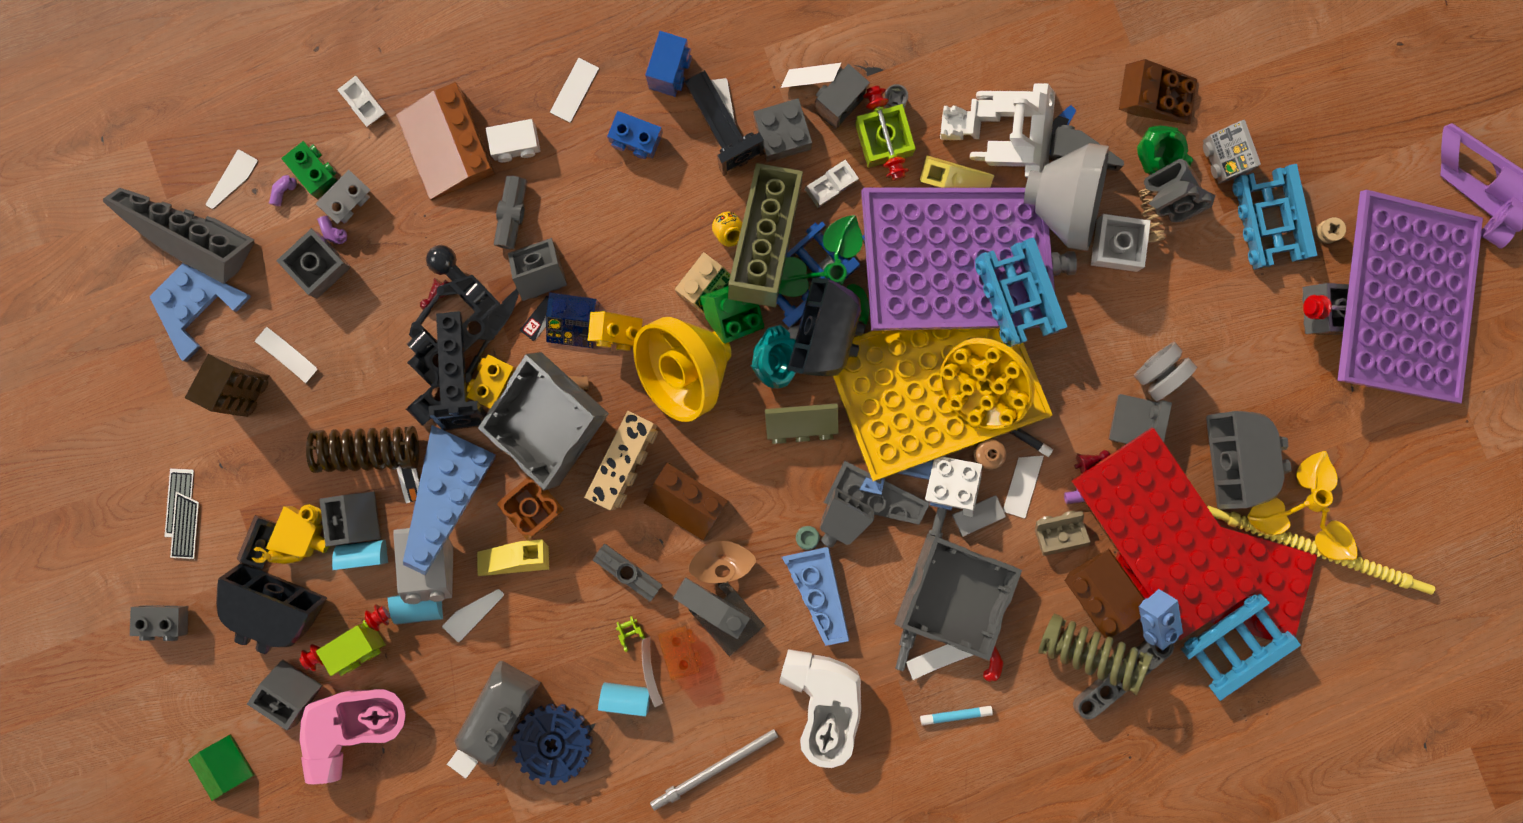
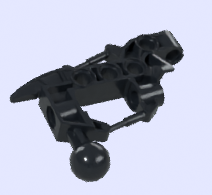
M435 245L430 248L426 255V264L430 271L439 275L446 274L452 282L437 288V294L432 301L424 308L416 321L411 324L409 336L412 339L407 343L415 353L407 363L431 386L406 408L422 426L431 419L429 416V406L441 405V400L434 399L432 395L433 390L436 387H440L439 367L433 363V357L438 354V342L422 326L440 296L458 294L475 311L463 323L464 352L478 339L485 340L465 373L467 383L471 381L472 375L481 361V356L490 340L495 338L512 314L519 295L516 288L500 304L473 275L466 276L456 265V254L446 245ZM472 321H477L481 325V331L476 335L470 334L467 330L468 324Z

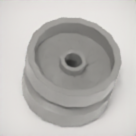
M1176 342L1170 343L1151 356L1134 374V377L1141 385L1154 381L1150 385L1148 393L1155 401H1159L1173 392L1197 369V366L1190 358L1178 361L1182 356L1183 350Z

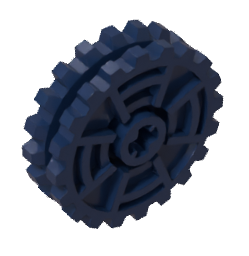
M549 703L546 708L539 706L534 712L528 713L524 717L525 720L518 724L517 728L520 731H517L513 736V739L517 742L512 746V751L517 752L518 756L514 760L516 763H521L520 771L522 773L528 772L530 780L533 781L535 778H538L542 785H545L547 781H550L551 785H557L560 780L566 783L571 778V775L576 777L581 768H584L587 764L588 759L586 757H589L592 753V748L589 745L593 742V736H588V732L591 730L590 725H584L585 717L583 715L578 717L576 709L567 710L565 704L555 707L554 703ZM555 739L556 746L552 749L549 747V741Z

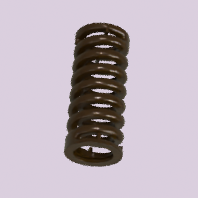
M414 426L405 427L403 433L401 427H395L391 438L389 428H382L380 431L381 460L378 458L379 435L376 428L368 430L367 439L362 428H358L354 436L350 429L343 430L342 437L337 429H333L329 434V440L325 430H312L309 432L306 442L307 463L313 473H319L322 470L326 472H333L335 470L344 472L348 469L358 471L361 468L366 471L373 468L383 470L386 467L394 470L399 466L403 469H415L419 461L417 430ZM392 438H393V450H394V455H395L393 460H392V458H391ZM314 439H316V447L313 446ZM354 448H355V454H356V458H357L355 462H354V460H353ZM367 449H368V455H369V460H368V462H367V460H366V458H365V457H366V451H367ZM313 450L317 452V463H315L313 458ZM341 452H342L343 458H344L343 463H342L341 460H340V459H341ZM328 456H330V458H331V462H330V463H329L328 460H327V459H328Z

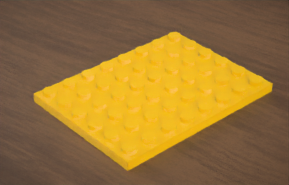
M1000 328L880 330L854 337L853 344L859 345L857 357H848L844 369L839 375L833 376L872 482L1051 417L1052 412L1024 343L1010 348L1020 355L1030 369L1035 387L1033 403L1026 415L1016 424L1003 429H987L971 425L949 407V403L942 391L940 373L946 356L961 342L974 338H986L1005 344L1000 337Z

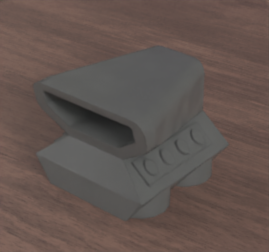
M1178 159L1146 177L1144 180L1145 188L1157 194L1149 205L1155 208L1157 215H1169L1171 222H1184L1212 207L1216 196L1202 189L1199 178L1183 159Z

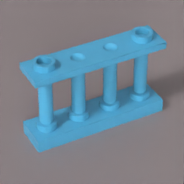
M1261 594L1250 596L1245 600L1244 605L1198 637L1188 639L1184 646L1180 648L1188 659L1196 656L1213 679L1212 683L1208 686L1220 701L1301 646L1289 631L1281 633L1263 609L1270 603ZM1254 614H1256L1273 637L1272 642L1265 647L1260 646L1243 623ZM1234 628L1253 651L1252 656L1245 661L1240 660L1223 637ZM1214 642L1233 665L1232 670L1226 674H1220L1203 651V649Z

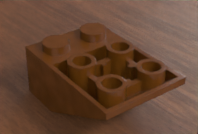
M1147 59L1126 64L1119 110L1140 117L1191 124L1197 79Z

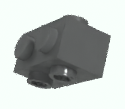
M140 605L131 607L130 636H139L140 641L155 640V636L163 637V641H177L179 636L188 634L189 606Z

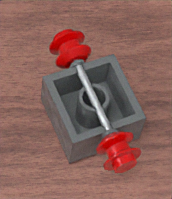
M1324 283L1302 287L1305 334H1343L1349 284Z

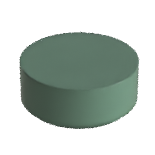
M803 526L796 533V542L802 549H813L819 543V533L814 527Z

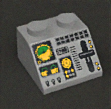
M1245 120L1210 134L1203 140V151L1210 159L1211 173L1217 179L1218 184L1247 174L1261 165Z

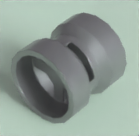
M899 84L889 86L884 98L889 99L885 109L903 104L905 108L908 92L904 86Z
M1068 251L1062 255L1058 252L1051 253L1053 276H1058L1061 272L1067 275L1076 274L1077 259L1074 251Z

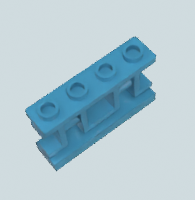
M1297 164L1273 170L1272 176L1274 181L1256 184L1254 173L1240 175L1234 179L1233 192L1238 197V215L1243 220V237L1248 242L1249 247L1248 260L1253 265L1254 270L1274 265L1272 254L1290 251L1292 262L1308 260L1317 256ZM1282 185L1285 198L1274 200L1271 188ZM1262 190L1264 202L1253 205L1250 192ZM1279 206L1284 227L1266 230L1262 209ZM1293 231L1295 244L1284 246L1282 233ZM1272 236L1274 248L1263 251L1261 238Z
M1034 237L1010 247L1014 257L998 261L993 250L988 253H982L975 259V269L984 283V294L989 298L992 305V315L999 324L1001 340L1008 347H1013L1027 341L1023 331L1039 326L1044 337L1067 328ZM1023 261L1027 273L1017 275L1013 264ZM1004 267L1008 279L998 282L994 270ZM1023 281L1030 302L1014 306L1007 286ZM1039 305L1043 318L1033 320L1030 308ZM1020 312L1024 324L1015 327L1010 315Z

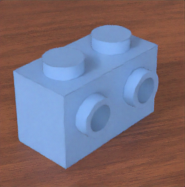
M1160 589L1149 598L1143 600L1139 606L1144 632L1143 636L1149 644L1156 645L1164 650L1167 646L1176 642L1183 633L1178 600Z

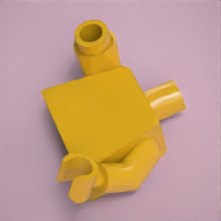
M310 504L304 505L300 510L293 506H284L266 547L270 551L266 552L263 548L256 547L254 550L262 551V557L252 559L257 563H262L267 559L271 563L289 564L300 562L304 557H310L314 549L325 553L329 546H325V538L320 536L323 529L321 509Z

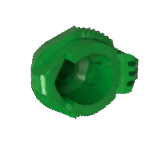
M1149 127L1137 146L1140 162L1145 173L1149 175L1154 174L1178 159L1185 160L1189 166L1193 162V158L1187 154L1189 150L1186 137L1175 127Z

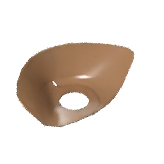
M717 541L707 544L700 549L692 558L688 570L699 581L705 583H726L740 579L748 574L755 565L756 558L749 550L739 544L730 541ZM726 554L724 559H719L718 555ZM718 566H727L730 573L726 577H718L715 574V569Z

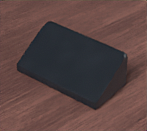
M257 515L254 516L237 556V560L240 563L263 569L266 560L262 563L255 562L252 558H261L262 551H255L254 548L261 547L266 552L270 551L266 547L276 523Z

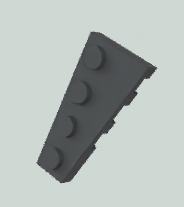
M846 461L843 462L823 502L828 504L836 487L873 508L874 515L914 524H920L930 504L884 481L881 495L860 491L866 477L871 479L870 474Z

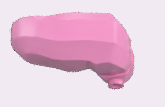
M385 689L349 690L308 704L303 713L300 729V745L303 756L301 760L305 783L324 784L340 780L343 765L342 746H351L359 743H386L394 739L403 728L406 714L403 702L396 694Z

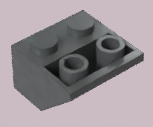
M375 492L320 499L325 546L381 539Z
M281 660L259 684L247 705L285 730H289L297 726L303 717L305 707L312 703L323 685L285 660Z

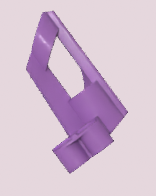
M1453 123L1444 126L1440 176L1492 216L1482 229L1481 236L1502 249L1511 241L1516 232L1523 229V169ZM1460 143H1463L1493 164L1496 171V179L1490 185H1485L1459 168Z

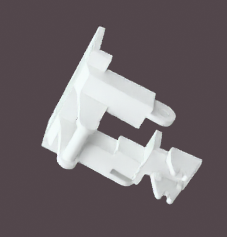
M1034 84L1033 92L978 91L976 93L977 99H972L971 111H966L957 106H952V108L944 106L940 139L963 140V135H971L974 139H979L981 121L1000 122L1001 116H1014L1013 133L1010 134V141H988L987 152H971L970 159L985 161L989 166H1026L1025 177L1029 176L1031 170L1043 172L1044 166L1049 164L1056 93L1049 84ZM1024 117H1032L1030 139L1022 134Z

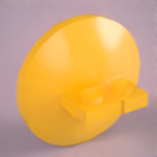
M974 338L961 342L949 352L941 367L940 382L949 407L973 426L987 429L1010 427L1026 415L1033 403L1035 387L1030 369L1019 354L996 340Z

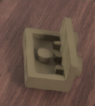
M1068 511L1062 516L1057 517L1045 516L1036 522L1035 533L1043 556L1090 545L1083 522V511Z

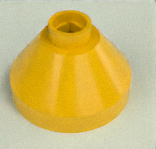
M662 317L643 326L638 331L634 340L633 355L639 379L656 406L675 420L689 422L709 412L715 406L727 361L731 358V347L729 342L723 343L715 331L711 332L676 318Z

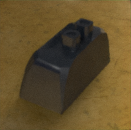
M812 279L787 370L806 375L837 376L846 366L848 357H857L859 345L853 344L854 335L862 336L866 324L859 321L861 303L860 298L855 293L830 279Z
M243 563L238 564L219 577L217 583L216 608L220 621L230 631L235 632V643L247 645L251 639L257 641L255 649L262 654H267L272 647H290L295 644L313 625L327 600L326 596Z

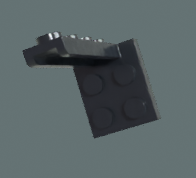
M705 70L684 81L721 147L717 158L719 169L723 176L727 175L728 171L737 166L742 167L747 164L748 160L758 155H764V139L760 132L756 134L749 133L742 137Z
M460 311L437 313L441 405L429 406V416L444 431L479 427L487 412L478 401L467 402L462 314Z

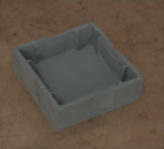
M542 352L525 354L509 379L505 391L494 402L478 429L497 447L509 454L519 467L543 490L560 486L609 413Z
M927 534L894 624L905 630L932 640H938L989 661L1001 630L1003 615L1012 600L1022 570Z

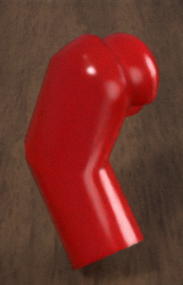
M996 646L990 658L989 669L983 672L984 679L988 682L997 681L1001 676L1004 666Z

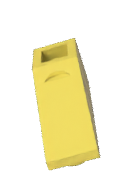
M928 155L920 175L921 182L941 188H990L994 178L993 174Z
M541 539L520 541L477 552L478 576L549 570V546Z

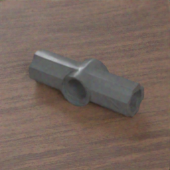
M506 176L502 201H499L496 212L498 223L494 246L504 249H515L518 228L524 218L525 206L523 202L527 186L526 179Z
M605 543L593 558L594 562L614 575L621 583L628 585L650 602L663 585L640 569L634 562L629 561ZM624 566H630L633 569L634 575L631 579H626L622 576Z

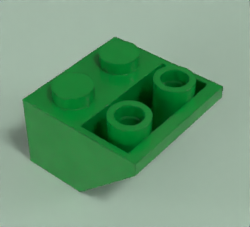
M728 286L700 296L706 320L725 344L765 328L759 304L728 299Z

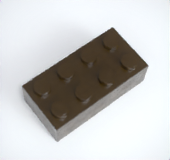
M208 354L185 399L211 412L248 417L256 409V400L260 393L266 390L268 386L267 380L270 375L246 363Z

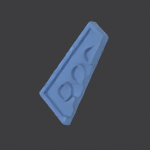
M829 547L783 556L782 558L802 595L805 605L812 615V619L825 646L849 641Z

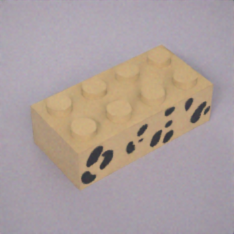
M627 411L584 498L610 511L622 507L627 497L624 492L627 486L633 485L638 475L635 473L638 464L643 465L648 455V452L645 450L649 443H654L659 431L655 430L656 424Z

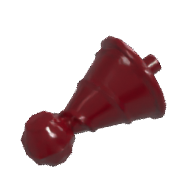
M436 278L433 279L428 299H422L420 302L422 310L429 305L437 294V288L449 283L446 279L443 283Z
M1107 450L1101 451L1099 456L1077 453V464L1074 467L1075 469L1079 468L1083 474L1110 456L1111 453Z

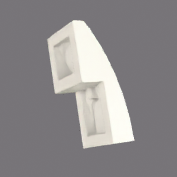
M354 76L337 89L366 127L385 114L384 110L357 76Z
M844 160L828 170L825 175L806 186L805 191L817 208H819L847 189L859 178L848 162Z

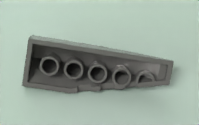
M118 188L103 198V202L148 240L183 263L223 284L239 272L254 245L255 239L215 218L207 216L204 219L194 216L193 211L185 209L182 212L173 209L172 204L163 201L162 203H155L150 201V197L123 188Z

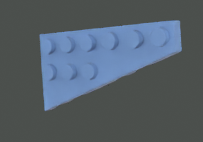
M431 426L403 558L404 566L423 575L427 574L494 462L496 454L436 426Z

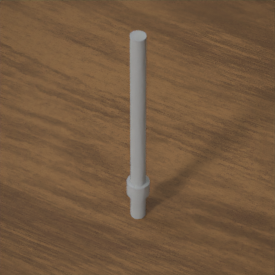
M775 729L677 787L672 786L665 790V794L650 802L651 807L655 811L670 801L674 803L681 798L682 794L778 738Z

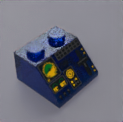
M549 293L546 312V342L593 349L594 342L588 341L590 313L599 312L600 302L593 298Z

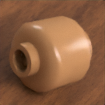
M988 439L978 443L973 453L975 462L982 464V469L986 470L1001 467L1007 456L1003 444L995 439Z

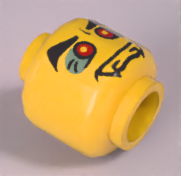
M723 212L714 219L712 231L722 245L727 247L735 246L738 244L743 222L735 213Z

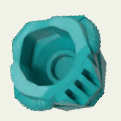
M782 325L770 327L766 330L753 349L752 365H750L763 384L776 389L788 386L796 372L787 370L795 339L790 338V332L782 327Z

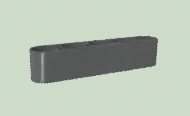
M1146 640L1136 647L1138 649L1137 659L1140 652L1144 654L1148 652L1153 655L1146 675L1173 653L1174 644H1170L1160 652L1156 651V645H1151ZM1126 656L1122 659L1121 665L1123 664ZM1136 659L1134 671H1135V669H1136V667H1137V659ZM1110 674L1104 681L1097 679L1074 699L1073 708L1075 712L1085 719L1097 717L1126 693L1122 687L1123 682H1120L1117 686H1112L1110 684ZM1104 686H1108L1109 694L1105 697H1101V688ZM1085 701H1090V710L1082 712V704Z

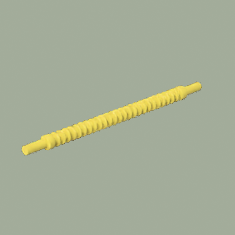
M1207 506L1214 518L1227 522L1228 526H1238L1240 530L1244 528L1246 532L1251 530L1252 534L1257 532L1258 536L1264 535L1265 539L1270 537L1271 541L1277 540V543L1283 542L1285 546L1289 544L1292 548L1296 546L1298 550L1309 551L1312 555L1315 553L1317 557L1322 556V559H1327L1318 551L1315 541L1311 543L1310 539L1305 540L1303 536L1298 538L1297 534L1292 536L1291 532L1268 535L1255 529L1246 516L1240 517L1239 513H1228ZM1358 557L1355 560L1328 559L1329 562L1334 561L1335 564L1341 562L1342 566L1347 565L1349 569L1354 567L1355 571L1367 572L1369 576L1373 574L1374 578L1386 579L1387 582H1393L1394 585L1398 584L1405 589L1413 588L1430 595L1435 591V586L1413 579V576L1410 574H1402L1401 571L1395 572L1392 568L1389 570L1387 566L1382 568L1381 564L1369 563L1368 559L1363 561L1362 557Z

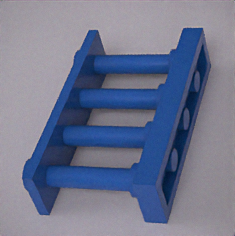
M821 222L819 225L814 223L806 230L808 235L787 253V258L794 257L797 254L813 273L824 272L804 247L815 239L835 261V252L827 251L823 246L824 235L822 231L826 229V225ZM839 255L841 264L846 267L847 274L845 279H847L860 267V263L854 257L849 260ZM809 289L802 295L801 299L804 302L797 308L795 305L791 306L784 296L779 293L777 304L785 312L786 318L783 319V322L789 328L802 318Z

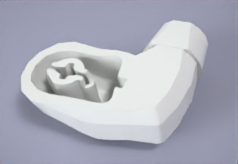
M788 649L779 683L801 693L803 690L810 696L808 721L800 739L801 751L811 763L819 767L833 768L843 765L852 755L854 739L861 716L860 675L857 670L848 664L833 658Z

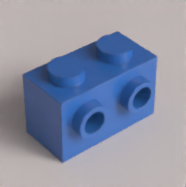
M617 111L607 138L615 149L620 151L628 149L633 151V155L641 159H646L647 157L653 159L663 131L660 126Z

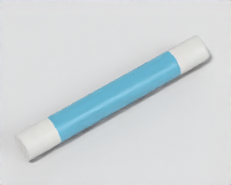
M991 706L923 715L920 716L921 725L991 716L993 713Z

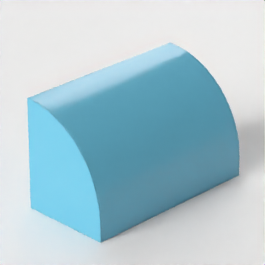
M386 540L337 545L334 548L332 557L333 570L388 563Z
M400 596L388 597L389 613L394 624L443 619L442 601L434 602L429 600L420 601L418 604L404 603Z
M604 682L600 693L598 711L646 716L650 701L648 689L645 687Z

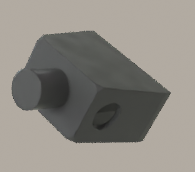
M835 487L821 519L820 529L825 532L821 539L822 542L831 548L834 547L838 540L846 545H850L873 522L874 509Z

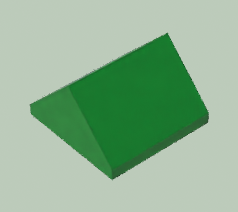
M231 734L199 751L188 760L211 801L254 776L252 769Z

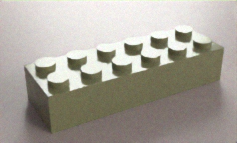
M756 163L728 284V299L776 307L802 186L803 171Z

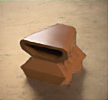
M530 477L523 480L497 504L503 514L509 518L527 541L538 533L543 532L564 511L548 490H543Z

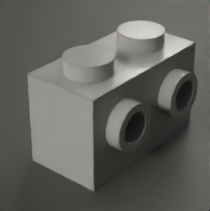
M348 170L318 200L316 205L336 224L340 221L345 224L354 214L350 210L356 204L361 207L370 198L367 194L370 189ZM350 186L356 187V194L349 193L348 189ZM332 204H340L341 210L338 212L334 211Z

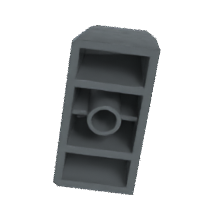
M1232 411L1207 415L1206 420L1217 507L1219 509L1250 508L1276 498L1282 489L1284 474L1292 471L1291 462L1288 459L1282 460L1281 450H1287L1289 447L1288 438L1279 436V432L1272 420L1264 414Z
M499 661L454 740L456 748L483 765L494 767L541 682L508 663Z

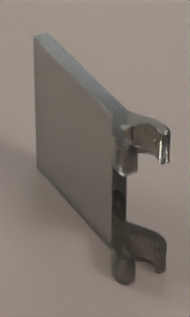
M726 582L718 583L719 588L727 595L724 600L745 611L750 617L738 639L714 626L689 609V611L730 657L759 632L765 624L731 584Z

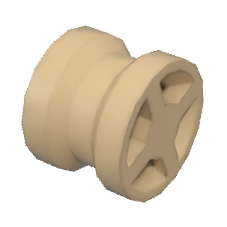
M1336 217L1321 222L1316 228V237L1324 244L1333 243L1341 239L1346 233L1345 223Z

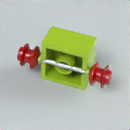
M880 86L870 87L866 90L867 93L863 95V98L869 99L870 103L866 105V108L874 110V112L857 116L855 122L867 167L870 168L884 164L883 167L889 168L890 171L886 178H892V181L903 179L906 177L905 173L909 169L903 168L902 164L906 161L905 158L913 156L915 151L903 104L884 109L889 102V99L883 98L882 95L886 92V89L880 88Z
M376 604L374 605V612L365 611V620L362 624L355 626L325 646L319 647L311 644V651H301L300 662L302 666L307 670L315 671L316 664L319 663L325 666L330 676L337 673L343 676L360 667L359 661L364 663L381 653L379 649L386 645L378 631L380 630V624L389 625L388 619L391 617L388 610L384 606L380 607Z

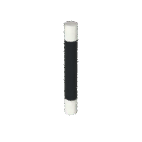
M1020 428L1009 432L1047 457L1053 451L1052 448Z

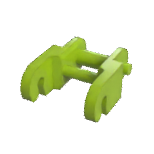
M633 616L630 617V621L623 624L617 622L618 627H616V630L620 631L618 637L625 652L629 651L624 640L626 637L639 633L642 640L645 639L641 626L637 627L636 622L638 621ZM633 625L635 630L625 634L623 629Z

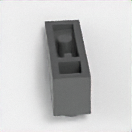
M1062 125L1053 133L1049 160L1055 161L1089 143H1099L1083 131L1075 130L1074 126ZM1109 151L1107 170L1119 171L1124 166V161Z
M686 577L673 597L714 626L737 639L750 619L745 611Z

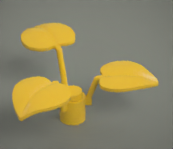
M1327 451L1311 455L1297 469L1296 478L1298 484L1303 488L1311 489V494L1304 503L1285 511L1284 503L1280 499L1274 498L1269 502L1252 507L1247 516L1250 524L1258 531L1268 535H1279L1290 527L1287 515H1291L1305 507L1314 512L1322 511L1320 528L1323 531L1317 533L1315 537L1318 551L1324 557L1332 560H1355L1357 558L1356 543L1349 529L1338 521H1331L1325 526L1327 513L1330 511L1328 506L1333 501V495L1330 491L1336 487L1338 479Z

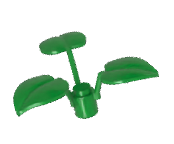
M855 215L842 217L826 229L823 236V246L827 251L835 252V263L828 264L824 272L806 274L807 268L802 260L796 257L786 258L779 293L789 297L803 295L809 288L807 278L825 276L826 279L838 282V284L843 286L847 270L841 264L839 255L844 258L853 257L858 254L863 244L857 217ZM850 284L846 288L860 298L861 314L859 321L867 324L869 319L868 297L863 288L856 284Z

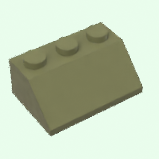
M837 404L765 409L767 440H772V444L786 443L788 438H796V442L810 441V437L819 436V440L834 439L833 435L839 434Z

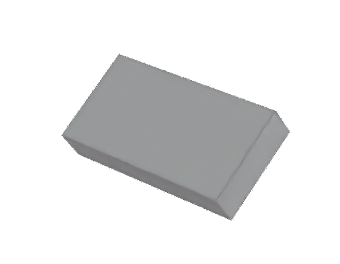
M996 495L975 504L973 517L963 515V510L952 514L961 536L970 534L1006 517Z

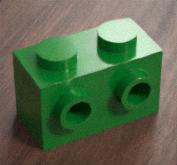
M302 141L281 159L310 195L319 199L338 181L335 177L337 171L329 162L324 163L320 157L323 154L314 144L310 146Z

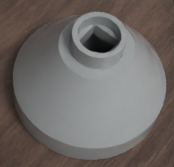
M1089 143L1045 165L1043 172L1031 170L1029 173L1024 194V204L1035 205V213L1068 248L1084 251L1089 249L1106 177L1109 146Z

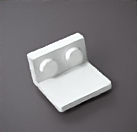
M948 457L935 459L925 500L931 503L963 509V515L973 517L982 476V464Z

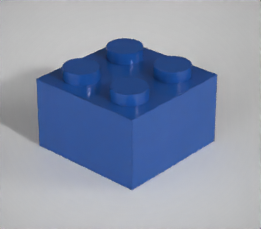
M659 31L645 74L649 89L676 97L678 90L682 91L685 81L683 72L684 69H689L692 55H690L691 48H688L686 38Z

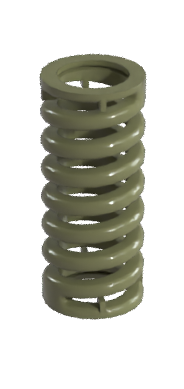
M1053 614L1043 635L1038 651L1039 654H1046L1048 651L1050 659H1056L1060 655V661L1064 665L1070 663L1073 659L1072 665L1076 670L1081 669L1085 664V673L1087 675H1093L1098 669L1097 677L1101 681H1104L1110 674V684L1112 686H1117L1123 679V690L1126 692L1131 691L1135 696L1138 695L1151 664L1152 654L1140 652L1138 659L1141 660L1134 671L1138 649L1132 647L1121 665L1126 644L1119 642L1108 661L1113 638L1108 636L1096 655L1101 633L1098 631L1093 633L1083 651L1088 634V627L1086 626L1080 629L1070 648L1076 622H1069L1058 642L1061 626L1064 627L1067 620H1064L1058 614Z

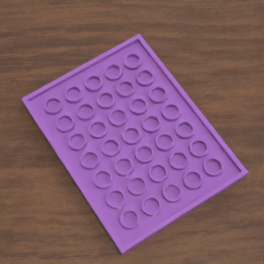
M863 188L861 190L872 331L1000 328L998 322L993 318L990 300L984 294L982 278L976 272L975 259L982 253H988L993 250L998 261L1014 257L1010 247L1033 237L1055 292L1049 227L1035 213V205L1024 204L1025 188ZM1023 261L1013 264L1017 275L1027 273ZM1004 267L994 270L998 282L1008 279ZM1023 281L1007 286L1014 306L1030 302ZM1039 305L1030 308L1033 320L1043 318ZM1020 312L1010 315L1015 327L1024 324Z
M1370 190L1360 191L1338 381L1450 403H1462L1483 222L1482 217Z

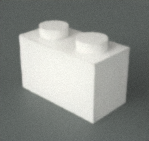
M532 119L486 128L490 154L495 161L508 162L512 160V157L517 156L529 158L535 156V153L541 152L536 125Z

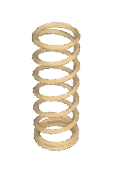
M1144 189L1138 192V194H1141L1139 199L1141 201H1146L1140 207L1143 209H1148L1144 211L1142 215L1144 217H1150L1146 220H1151L1153 218L1160 217L1157 214L1145 215V213L1155 210V208L1143 207L1144 205L1150 203L1152 199H1142V197L1153 193L1147 189ZM1163 222L1150 223V228L1161 225ZM1164 230L1149 231V233L1153 234L1149 235L1148 242L1164 240L1166 238L1164 237L1165 235L1160 234Z

